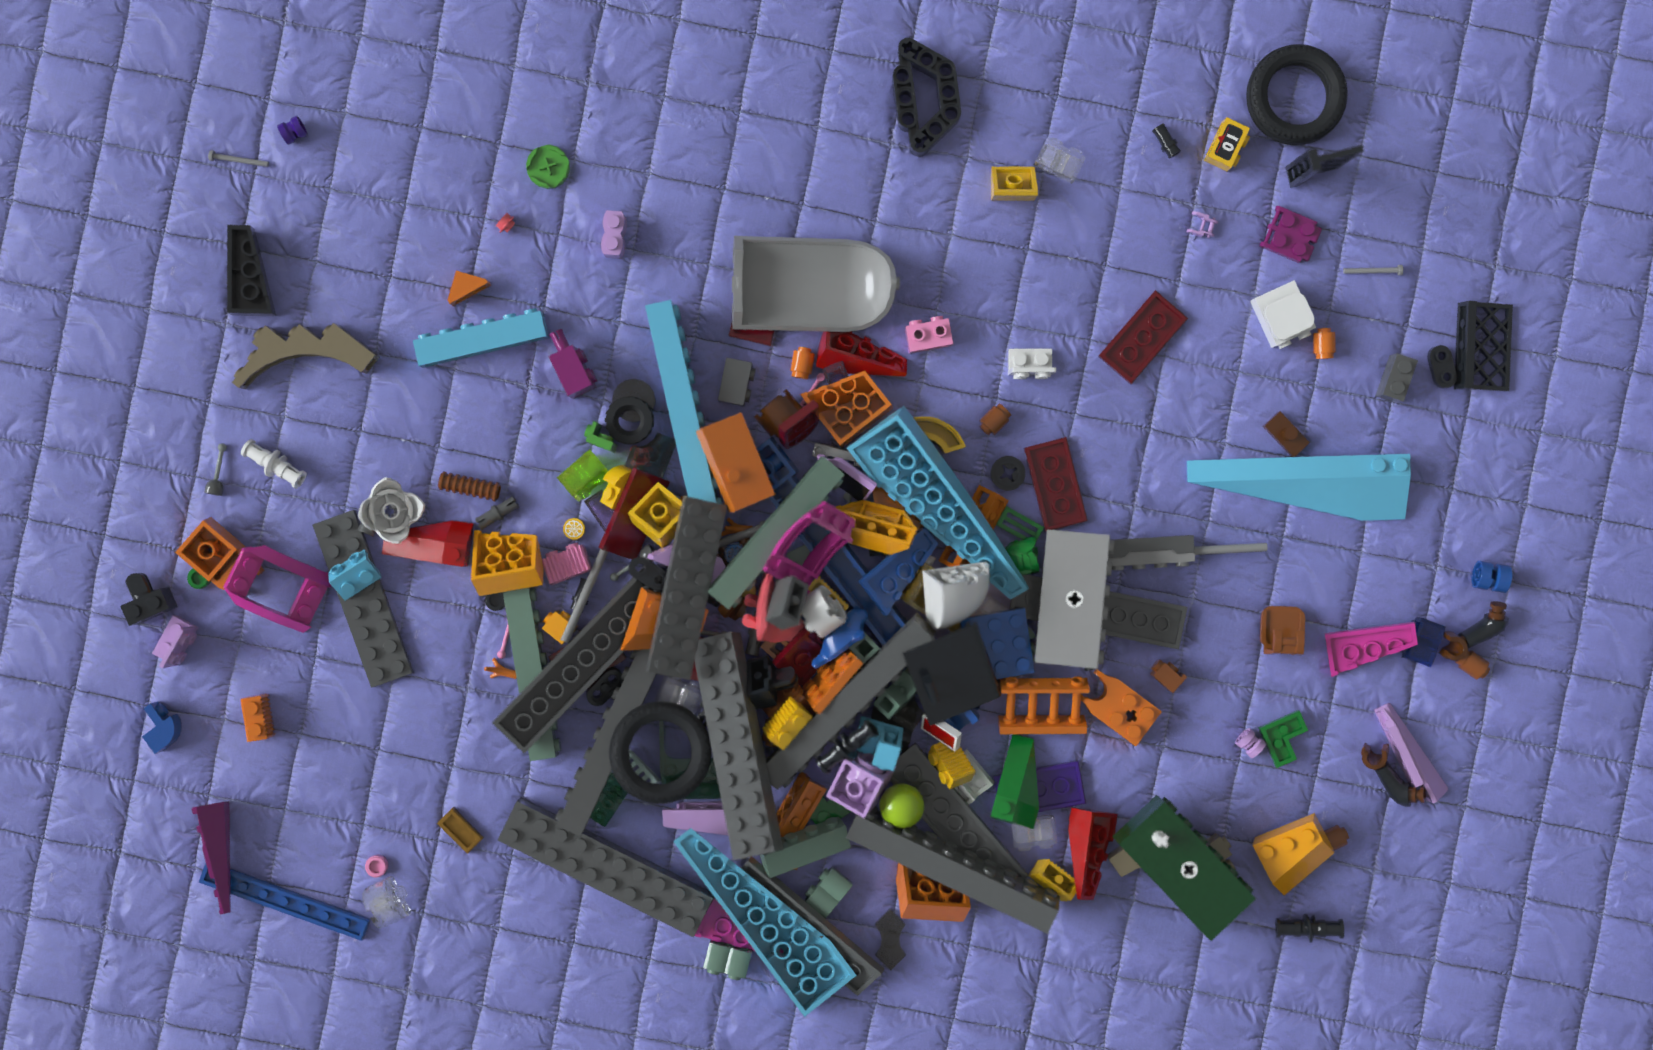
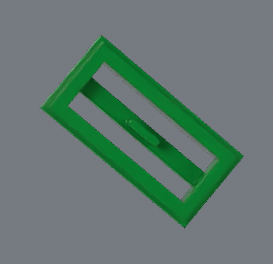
M1007 506L996 526L1021 540H1026L1027 537L1002 524L1004 520L1036 537L1037 540L1044 529L1040 524ZM1008 513L1037 528V532L1030 530L1006 515Z

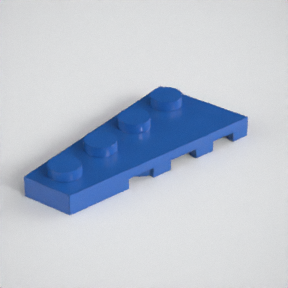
M925 527L917 531L909 549L887 556L858 581L884 616L889 614L893 604L899 600L903 590L908 583H911L918 569L924 565L938 545L937 541Z

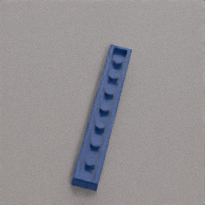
M205 863L199 883L216 889L215 879H210ZM230 869V894L360 941L364 940L371 921L370 918Z

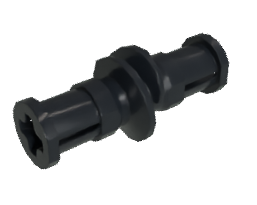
M865 720L863 725L856 731L851 732L849 736L841 733L842 741L836 738L834 740L835 746L825 755L816 758L817 765L825 774H829L831 769L838 763H842L845 758L855 760L858 755L857 749L864 746L872 737L876 738L879 736L877 728L870 720Z
M1303 914L1302 920H1280L1275 918L1276 938H1280V936H1307L1310 943H1312L1314 936H1339L1340 939H1343L1344 922L1343 919H1338V921H1316L1315 915H1312L1311 919H1309L1307 914Z

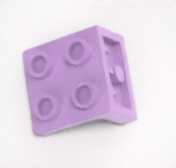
M177 615L172 616L152 654L163 659L159 667L164 669L177 666L185 660L187 655L185 653L186 649L197 638V626Z

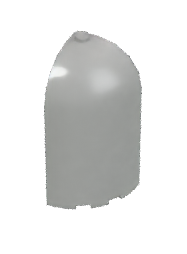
M734 236L732 259L734 268L732 276L733 329L827 332L863 330L878 323L890 311L895 298V291L900 288V277H896L895 267L890 257L881 249L866 242L848 239Z

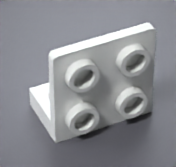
M1008 349V375H1013V379H1027L1029 375H1035V379H1048L1052 374L1056 373V368L1052 367V349Z

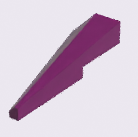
M229 801L192 807V813L198 815L199 825L196 828L198 833H201L202 850L210 879H215L216 890H214V895L218 897L219 914L230 913Z

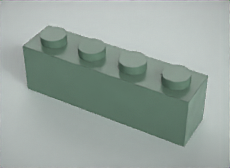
M839 816L831 817L819 824L809 825L803 830L786 834L784 837H781L784 850L760 855L765 872L769 878L851 848L850 841L846 838L848 834L846 825Z

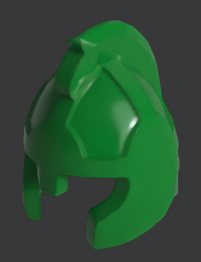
M1029 537L1026 540L1019 541L1014 540L1005 547L1022 576L1039 573L1037 561L1038 547H1035L1036 537Z

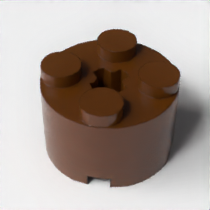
M788 389L783 391L785 396L778 395L760 410L762 413L760 417L758 414L754 416L770 437L774 435L778 438L779 425L803 408Z

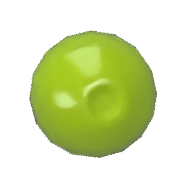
M901 783L892 785L885 790L879 802V809L885 821L894 825L895 828L904 829L910 828L920 821L925 805L921 793L915 787Z

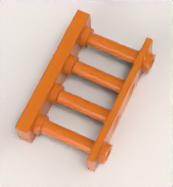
M1075 676L1072 678L1007 677L1000 679L1001 693L1007 694L1006 715H998L1000 734H1087L1085 715H1080L1081 693H1090L1087 678ZM1029 693L1028 714L1015 715L1016 694ZM1038 693H1051L1049 715H1036ZM1059 693H1072L1070 715H1058Z

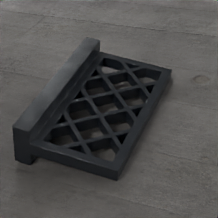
M1363 145L1319 156L1317 148L1307 150L1285 167L1290 188L1301 185L1315 174L1339 169L1364 152Z
M1477 301L1458 303L1455 355L1457 380L1454 384V389L1509 391L1512 304L1481 303ZM1477 308H1482L1487 313V316L1482 321L1476 316ZM1499 309H1505V319L1502 322L1494 315ZM1490 318L1497 325L1491 332L1484 326V323ZM1479 328L1486 335L1481 342L1475 338L1476 331ZM1499 330L1504 334V340L1500 344L1493 336ZM1488 340L1496 347L1490 354L1483 347ZM1478 350L1485 356V359L1480 364L1475 360V353ZM1498 351L1503 355V362L1500 365L1492 358ZM1488 361L1495 368L1489 376L1482 369ZM1479 372L1485 380L1480 385H1473L1474 375ZM1497 373L1502 377V386H1496L1491 380Z

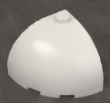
M979 562L923 571L927 623L935 629H944L971 616L981 606L989 589L990 573L988 563Z

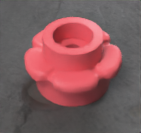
M506 213L496 224V227L500 229V233L503 230L508 232L514 226V216L511 217Z

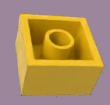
M657 482L628 512L632 524L663 548L675 537L682 501Z

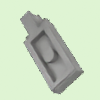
M815 443L812 456L817 457L818 454L832 456L833 459L835 457L843 458L845 461H854V466L861 467L847 449Z

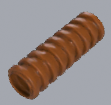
M445 471L441 473L438 481L439 490L443 491L445 489L446 492L452 490L453 493L459 492L461 495L465 493L466 496L472 494L473 497L479 496L480 499L485 497L486 500L491 498L495 502L498 500L501 485L498 482L496 484H493V481L487 483L486 480L480 481L479 478L474 480L473 477L468 479L467 476L463 475L460 477L459 474L454 476L453 473L447 474Z

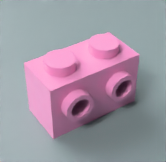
M936 316L930 318L931 322L922 323V320L910 321L909 325L905 327L909 354L952 346L953 339L949 318L943 319V316Z

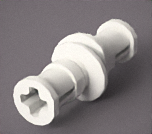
M253 439L248 440L242 447L241 455L251 458L260 466H264V474L266 476L272 477L277 475L279 478L291 483L295 489L300 487L305 481L307 473L294 468L287 462L285 455L279 458V450L271 453L269 450L257 445Z

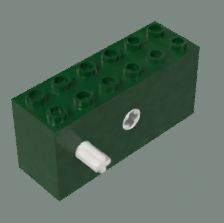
M1156 795L1112 837L1197 928L1212 941L1256 900L1251 894L1254 890L1240 876L1236 878L1239 875L1237 871L1225 860L1221 862L1224 859L1221 854L1210 844L1206 846L1208 841L1196 829L1191 830L1193 825L1181 813H1175L1178 809L1166 797L1161 799Z

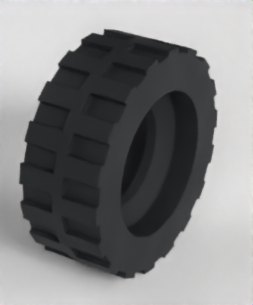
M632 396L618 398L615 402L611 403L606 411V429L610 433L609 435L618 442L637 444L651 434L654 427V414L651 407L640 398ZM625 410H634L640 416V425L634 431H626L619 424V417Z

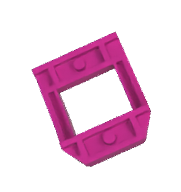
M823 501L799 518L785 532L762 570L780 580L793 575L810 586L813 579L819 577L832 556L846 543H852L851 530L852 528L855 529V519ZM814 521L831 531V533L817 544L801 566L786 558L784 554L795 538Z
M264 544L258 547L242 548L223 586L235 605L302 633L311 628L309 624L327 588H331L328 572L326 573L293 559ZM264 560L305 578L288 615L246 597Z

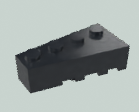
M227 225V313L237 316H276L255 229L250 225Z

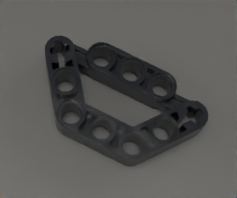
M904 38L898 45L899 66L894 69L892 76L897 124L902 131L908 132L910 152L914 156L921 157L927 154L959 122L961 105L956 67L951 60L912 38ZM910 47L911 51L907 54L904 53V49ZM917 51H918L919 53H918V56H917V60H915L914 57H915V55L917 54ZM929 57L932 63L924 65L920 59ZM911 67L936 80L939 111L920 130ZM946 67L951 71V74L943 76L939 70ZM899 73H905L908 79L902 82L896 76ZM950 89L954 95L947 98L943 95L942 91ZM906 94L910 97L911 101L902 103L899 97ZM952 110L956 113L957 117L955 119H948L945 116V112ZM910 116L914 122L906 125L902 122V118ZM936 125L941 129V133L932 134L929 128ZM926 136L927 140L924 142L923 148L919 147L917 149L915 147L916 142L921 143Z

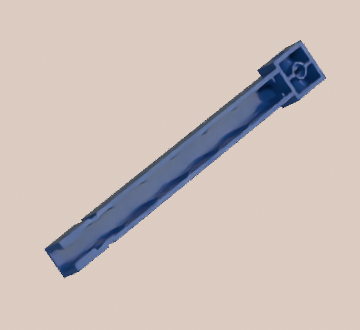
M771 437L756 449L775 495L768 498L777 508L800 481L795 476L799 472L798 468L774 437ZM813 521L798 536L811 552L831 531ZM847 543L832 556L823 568L854 609H865L868 612L869 616L865 623L882 645L908 622L895 604H893L887 616L881 613L858 582L869 571ZM970 709L944 721L960 731L970 722L972 724L976 723L980 715L976 709Z

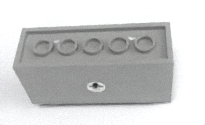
M1047 530L1035 663L1098 669L1099 664H1103L1104 651L1100 650L1101 642H1105L1106 629L1102 628L1103 620H1107L1108 607L1104 606L1105 598H1109L1110 585L1106 584L1107 576H1111L1112 562H1108L1109 554H1113L1114 540H1110V535ZM1074 593L1081 597V602H1077L1076 606L1073 605V601L1069 600L1070 597L1074 596Z

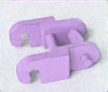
M1192 211L1193 216L1197 215V217L1201 218V228L1199 231L1187 229L1186 232L1199 237L1204 235L1207 238L1214 237L1215 235L1212 233L1215 224H1218V221L1215 220L1216 218L1210 219L1207 214ZM1205 222L1210 223L1208 232L1203 231Z

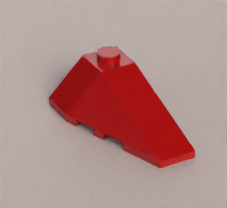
M823 331L817 351L816 367L835 373L857 374L866 371L868 375L906 376L907 359L886 347L879 348L870 343V338L865 336L863 339L852 333L853 331Z
M452 520L409 528L407 538L399 544L383 540L382 554L466 567L469 564L474 523Z
M1071 808L1068 831L1076 895L1079 900H1094L1102 876L1100 867L1103 861H1107L1108 854L1105 852L1108 843L1114 840L1112 836L1116 831L1118 816L1116 813Z

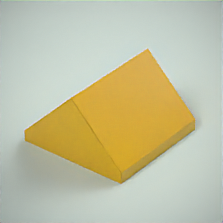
M991 166V201H1034L1037 198L1038 187L1035 167Z

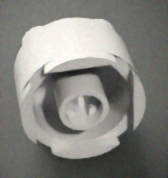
M823 585L806 596L802 612L806 619L804 621L806 628L810 632H817L821 638L826 637L845 623L847 618L840 602L837 599L833 600L829 596L832 592Z

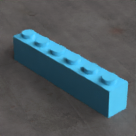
M534 308L525 310L524 315L516 316V313L504 315L503 319L495 321L494 318L482 321L481 325L474 326L473 323L461 325V329L455 331L452 328L439 331L440 334L431 336V333L421 334L418 336L419 339L412 341L418 366L424 368L549 339L544 313Z

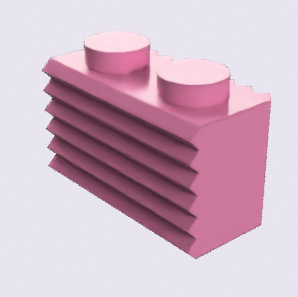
M573 543L565 547L566 551L558 553L555 550L545 554L546 558L542 559V563L550 585H555L591 571L592 565L584 545Z

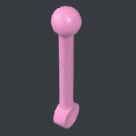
M824 373L817 375V380L808 392L815 390L819 383L825 380ZM803 399L799 404L804 407L806 402Z
M508 624L501 650L497 653L500 659L506 656L505 648L509 637Z

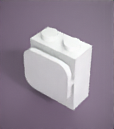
M1295 280L1250 301L1271 348L1278 346L1279 349L1292 344L1291 339L1297 336L1299 340L1312 335L1310 330L1316 328L1314 315L1305 296L1300 293Z

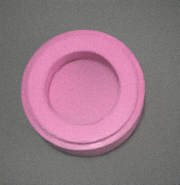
M373 855L366 861L365 870L368 875L377 878L387 872L389 864L384 856Z

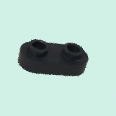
M1443 345L1431 348L1427 359L1434 384L1439 388L1453 386L1457 380V373L1450 349ZM1439 352L1444 355L1442 360L1438 358ZM1445 373L1449 375L1448 381L1443 378Z
M636 557L631 560L628 570L632 577L653 590H663L667 575L665 570L643 557ZM637 564H642L644 566V570L642 572L636 571ZM658 575L663 578L661 584L655 583V577Z
M607 668L587 688L586 697L591 705L601 706L612 697L616 687H621L624 680L621 679L622 673L618 668ZM610 675H615L613 680H608ZM594 691H600L599 695H593Z

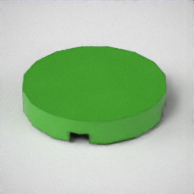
M544 145L535 148L530 153L526 162V169L531 181L538 187L553 189L562 185L568 178L570 163L566 154L560 148L553 145Z

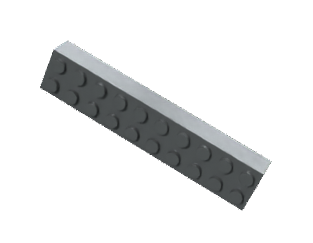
M644 566L638 572H642L644 570ZM658 575L655 577V583L661 584L663 578ZM632 577L492 721V724L525 754L623 652L621 647L641 587L652 591L656 590L651 589Z
M918 613L850 678L821 714L816 712L812 716L813 718L785 750L777 748L766 759L770 783L776 790L781 786L786 788L793 781V777L797 774L796 772L801 773L809 765L812 756L817 758L824 751L827 742L832 743L840 735L843 726L848 728L855 721L857 713L859 711L863 713L871 705L874 696L879 698L886 691L888 683L890 681L894 683L902 675L903 668L907 666L902 654L903 652L935 640L934 635L936 631Z
M727 632L699 639L695 655V665L733 860L784 850L756 708L747 694V662L741 633Z
M522 797L517 800L498 841L694 937L714 895L711 891L586 829L581 837L556 826L558 823L555 820L556 814Z
M876 806L865 818L857 814L846 836L847 839L1044 933L1048 934L1059 912L1060 896L1057 895L1056 891L1037 886L1035 881L1029 878L1023 879L1018 877L1016 872L1010 869L1004 870L999 868L995 862L988 859H980L976 853L970 850H961L957 848L958 846L955 843L938 839L936 834L929 831L923 832L916 825L904 829L895 828L894 825L882 818Z

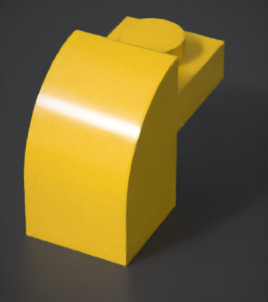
M618 465L611 468L605 474L603 480L608 482V485L601 497V503L615 510L633 468L626 465Z

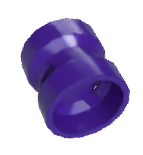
M297 115L292 117L290 122H283L277 125L287 145L294 143L298 137L303 138L308 135L304 124Z

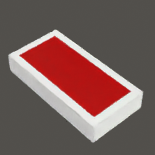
M925 713L923 714L921 723L923 731L953 751L960 748L962 737L960 731L945 721L930 726Z

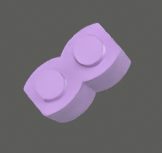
M607 210L603 217L605 233L601 240V249L606 258L622 259L625 253L623 237L627 230V220L622 211Z

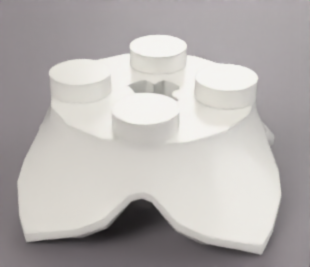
M386 477L374 485L369 498L362 502L358 517L367 529L375 531L383 540L399 544L407 538L410 525L421 518L425 509V503L417 495L404 492L396 480ZM386 506L394 510L391 517L385 514Z

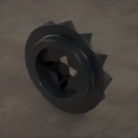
M1004 456L996 460L992 465L990 475L993 483L999 489L1011 491L1023 483L1025 468L1019 459L1012 456ZM1003 465L1008 470L1016 468L1011 474L1013 482L1008 477L1000 479L1004 473Z

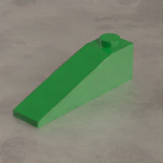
M1012 734L991 818L1034 830L1039 811L1034 739Z

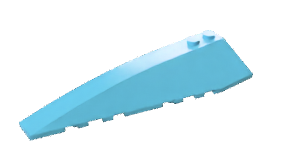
M905 406L886 417L847 447L867 476L877 483L878 488L884 489L892 500H897L903 505L905 511L917 517L921 521L920 523L945 545H950L956 550L958 556L962 559L965 558L971 564L987 562L989 565L990 583L1010 600L1029 589L982 512Z
M1410 454L1187 461L1188 483L1360 521L1400 520L1406 517L1411 478Z
M692 828L673 841L804 1017L857 976L826 936Z

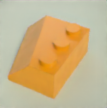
M474 530L471 581L479 596L543 585L544 568L537 535L518 533L500 535L499 532L493 531L491 534H485L481 530Z
M1315 813L1256 836L1252 845L1271 883L1284 896L1335 852Z

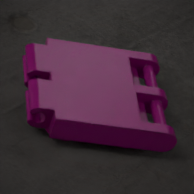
M1276 206V214L1272 223L1268 224L1267 229L1269 230L1264 242L1260 243V247L1297 263L1301 262V260L1308 262L1315 248L1308 243H1317L1322 229L1316 226V221L1281 206ZM1280 213H1281L1282 216H1281V218H1280V221H1279V223H1278V226H1276V222H1277V220H1278V218H1279V215H1280ZM1272 232H1275L1270 244H1268Z

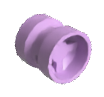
M1251 728L1244 730L1235 741L1238 747L1246 750V754L1251 759L1256 757L1266 746V743L1261 738L1255 736V732Z

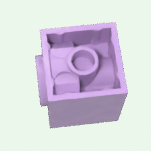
M857 751L858 755L855 760L844 759L826 797L865 818L879 803L894 771L879 769L877 766L872 765L873 754H863Z

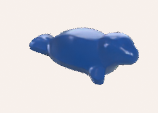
M852 609L846 613V622L824 638L820 654L812 660L813 668L817 669L833 660L866 636L863 629L866 627L865 621L869 615L865 609Z

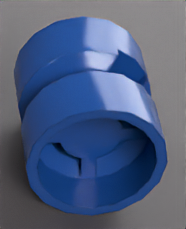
M1477 561L1472 571L1473 588L1484 590L1490 588L1491 591L1506 593L1512 583V568L1508 565H1493L1491 562Z

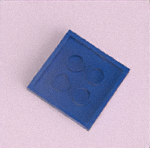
M1024 607L969 616L960 622L962 629L966 627V622L973 624V622L977 621L997 679L1035 673Z

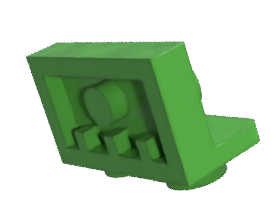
M593 421L592 425L588 424L584 436L587 437L586 442L615 453L618 445L613 442L614 439L600 433L602 425L596 421Z

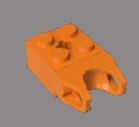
M210 517L204 519L175 553L206 580L225 590L223 586L242 548L246 546L215 519ZM209 546H211L213 552H210L208 550L210 548ZM262 566L257 573L258 576L265 571Z
M1096 669L1094 674L1102 681L1104 691L1096 699H1090L1081 695V701L1092 715L1134 746H1137L1162 711L1119 679L1105 675ZM1133 710V717L1126 720L1128 717L1126 712Z

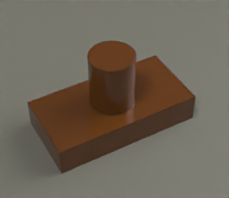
M1278 411L1263 425V428L1291 457H1295L1310 443L1281 411Z

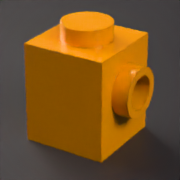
M559 610L554 613L549 612L542 621L545 623L542 629L563 645L566 642L560 639L571 615L564 610L562 612Z

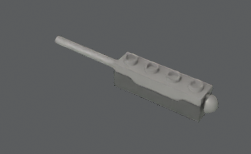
M1194 535L1114 540L1113 554H1109L1108 562H1112V570H1124V566L1132 565L1133 569H1145L1146 564H1154V568L1167 567V563H1176V567L1189 566V562L1195 561L1196 555L1267 551L1268 547L1267 543L1194 546Z

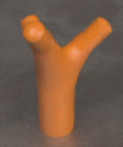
M729 517L727 521L731 526L724 527L725 530L722 531L721 537L746 530L753 526L737 524Z
M496 658L492 659L495 667H484L485 671L493 672L490 675L491 679L497 676L517 679L516 671L502 666Z

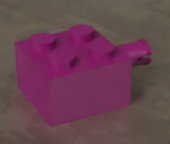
M562 329L556 330V333L552 332L549 334L558 352L548 357L567 396L575 399L597 388L595 382L598 380L593 370L587 368L585 363L588 360L583 350L577 349L573 345L570 346Z

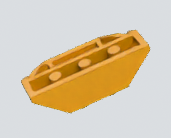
M866 500L848 503L843 506H835L836 509L855 519V529L852 528L851 530L853 541L852 543L848 542L852 545L892 555L909 549L917 533L916 526L904 510Z

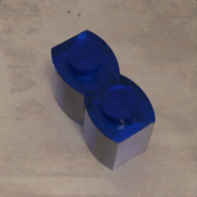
M1416 617L1411 622L1415 623L1418 645L1402 650L1401 658L1425 667H1431L1446 627L1422 617Z

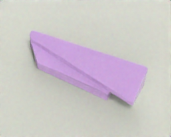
M1387 703L1374 709L1408 783L1414 787H1425L1426 800L1431 803L1437 802L1448 791L1445 782L1392 705Z
M722 801L681 802L677 804L676 809L664 808L662 810L664 827L683 830L692 828L697 832L728 836Z

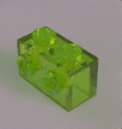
M589 449L562 472L557 479L579 502L581 499H586L597 485H602L606 482L603 480V477L609 470Z

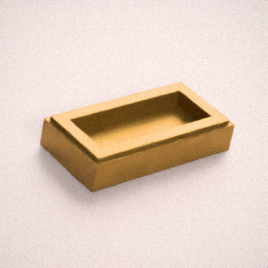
M454 807L437 823L467 854L484 838Z

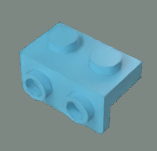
M365 550L353 553L347 561L342 564H336L328 572L329 583L344 601L382 577L379 570L368 558V553Z

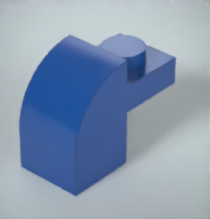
M158 701L150 703L143 708L156 726L142 736L154 754L164 751L175 743L182 730L179 715L168 716L167 708Z

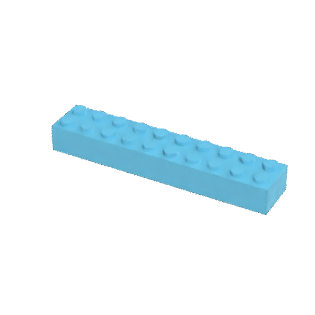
M671 300L645 305L688 497L723 505L722 498L717 497L716 490L719 487L712 475V470L696 434L697 430L705 426L703 413L698 412L697 405L701 403L698 392L693 390L692 386L696 381L693 370L689 369L687 364L691 362L689 350L683 346L686 336L684 328L678 324V320H682L677 304L674 305Z

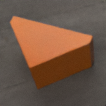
M456 270L448 302L455 306L492 285L484 278Z

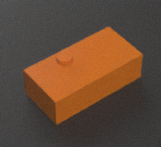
M742 412L696 431L729 513L775 495Z

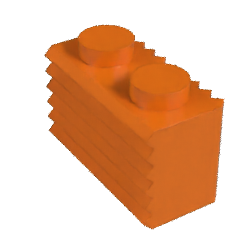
M268 694L248 696L240 699L247 742L264 740L275 735L273 732L275 729L272 728L274 726L271 719L273 716H271L272 712L270 711L271 707H269L270 699Z

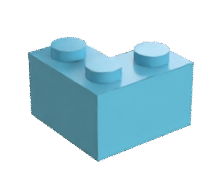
M861 716L858 728L863 725L865 720H870L877 728L879 736L876 738L872 737L857 751L863 754H873L872 765L877 766L879 769L894 771L901 749L903 728Z

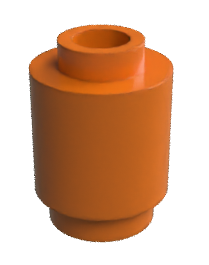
M1317 328V333H1313V351L1316 354V359L1334 358V353H1336L1335 332H1331V328Z
M798 347V350L793 351L790 371H792L791 377L809 379V375L812 374L815 354L811 353L810 348Z

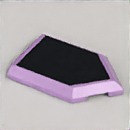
M818 454V455H817V459H818V460H819V458H820L821 456H822V457H825L826 459H828L826 455H822V454ZM835 457L834 459H828L845 474L841 478L843 482L839 488L857 501L866 500L877 486L876 482L843 458Z

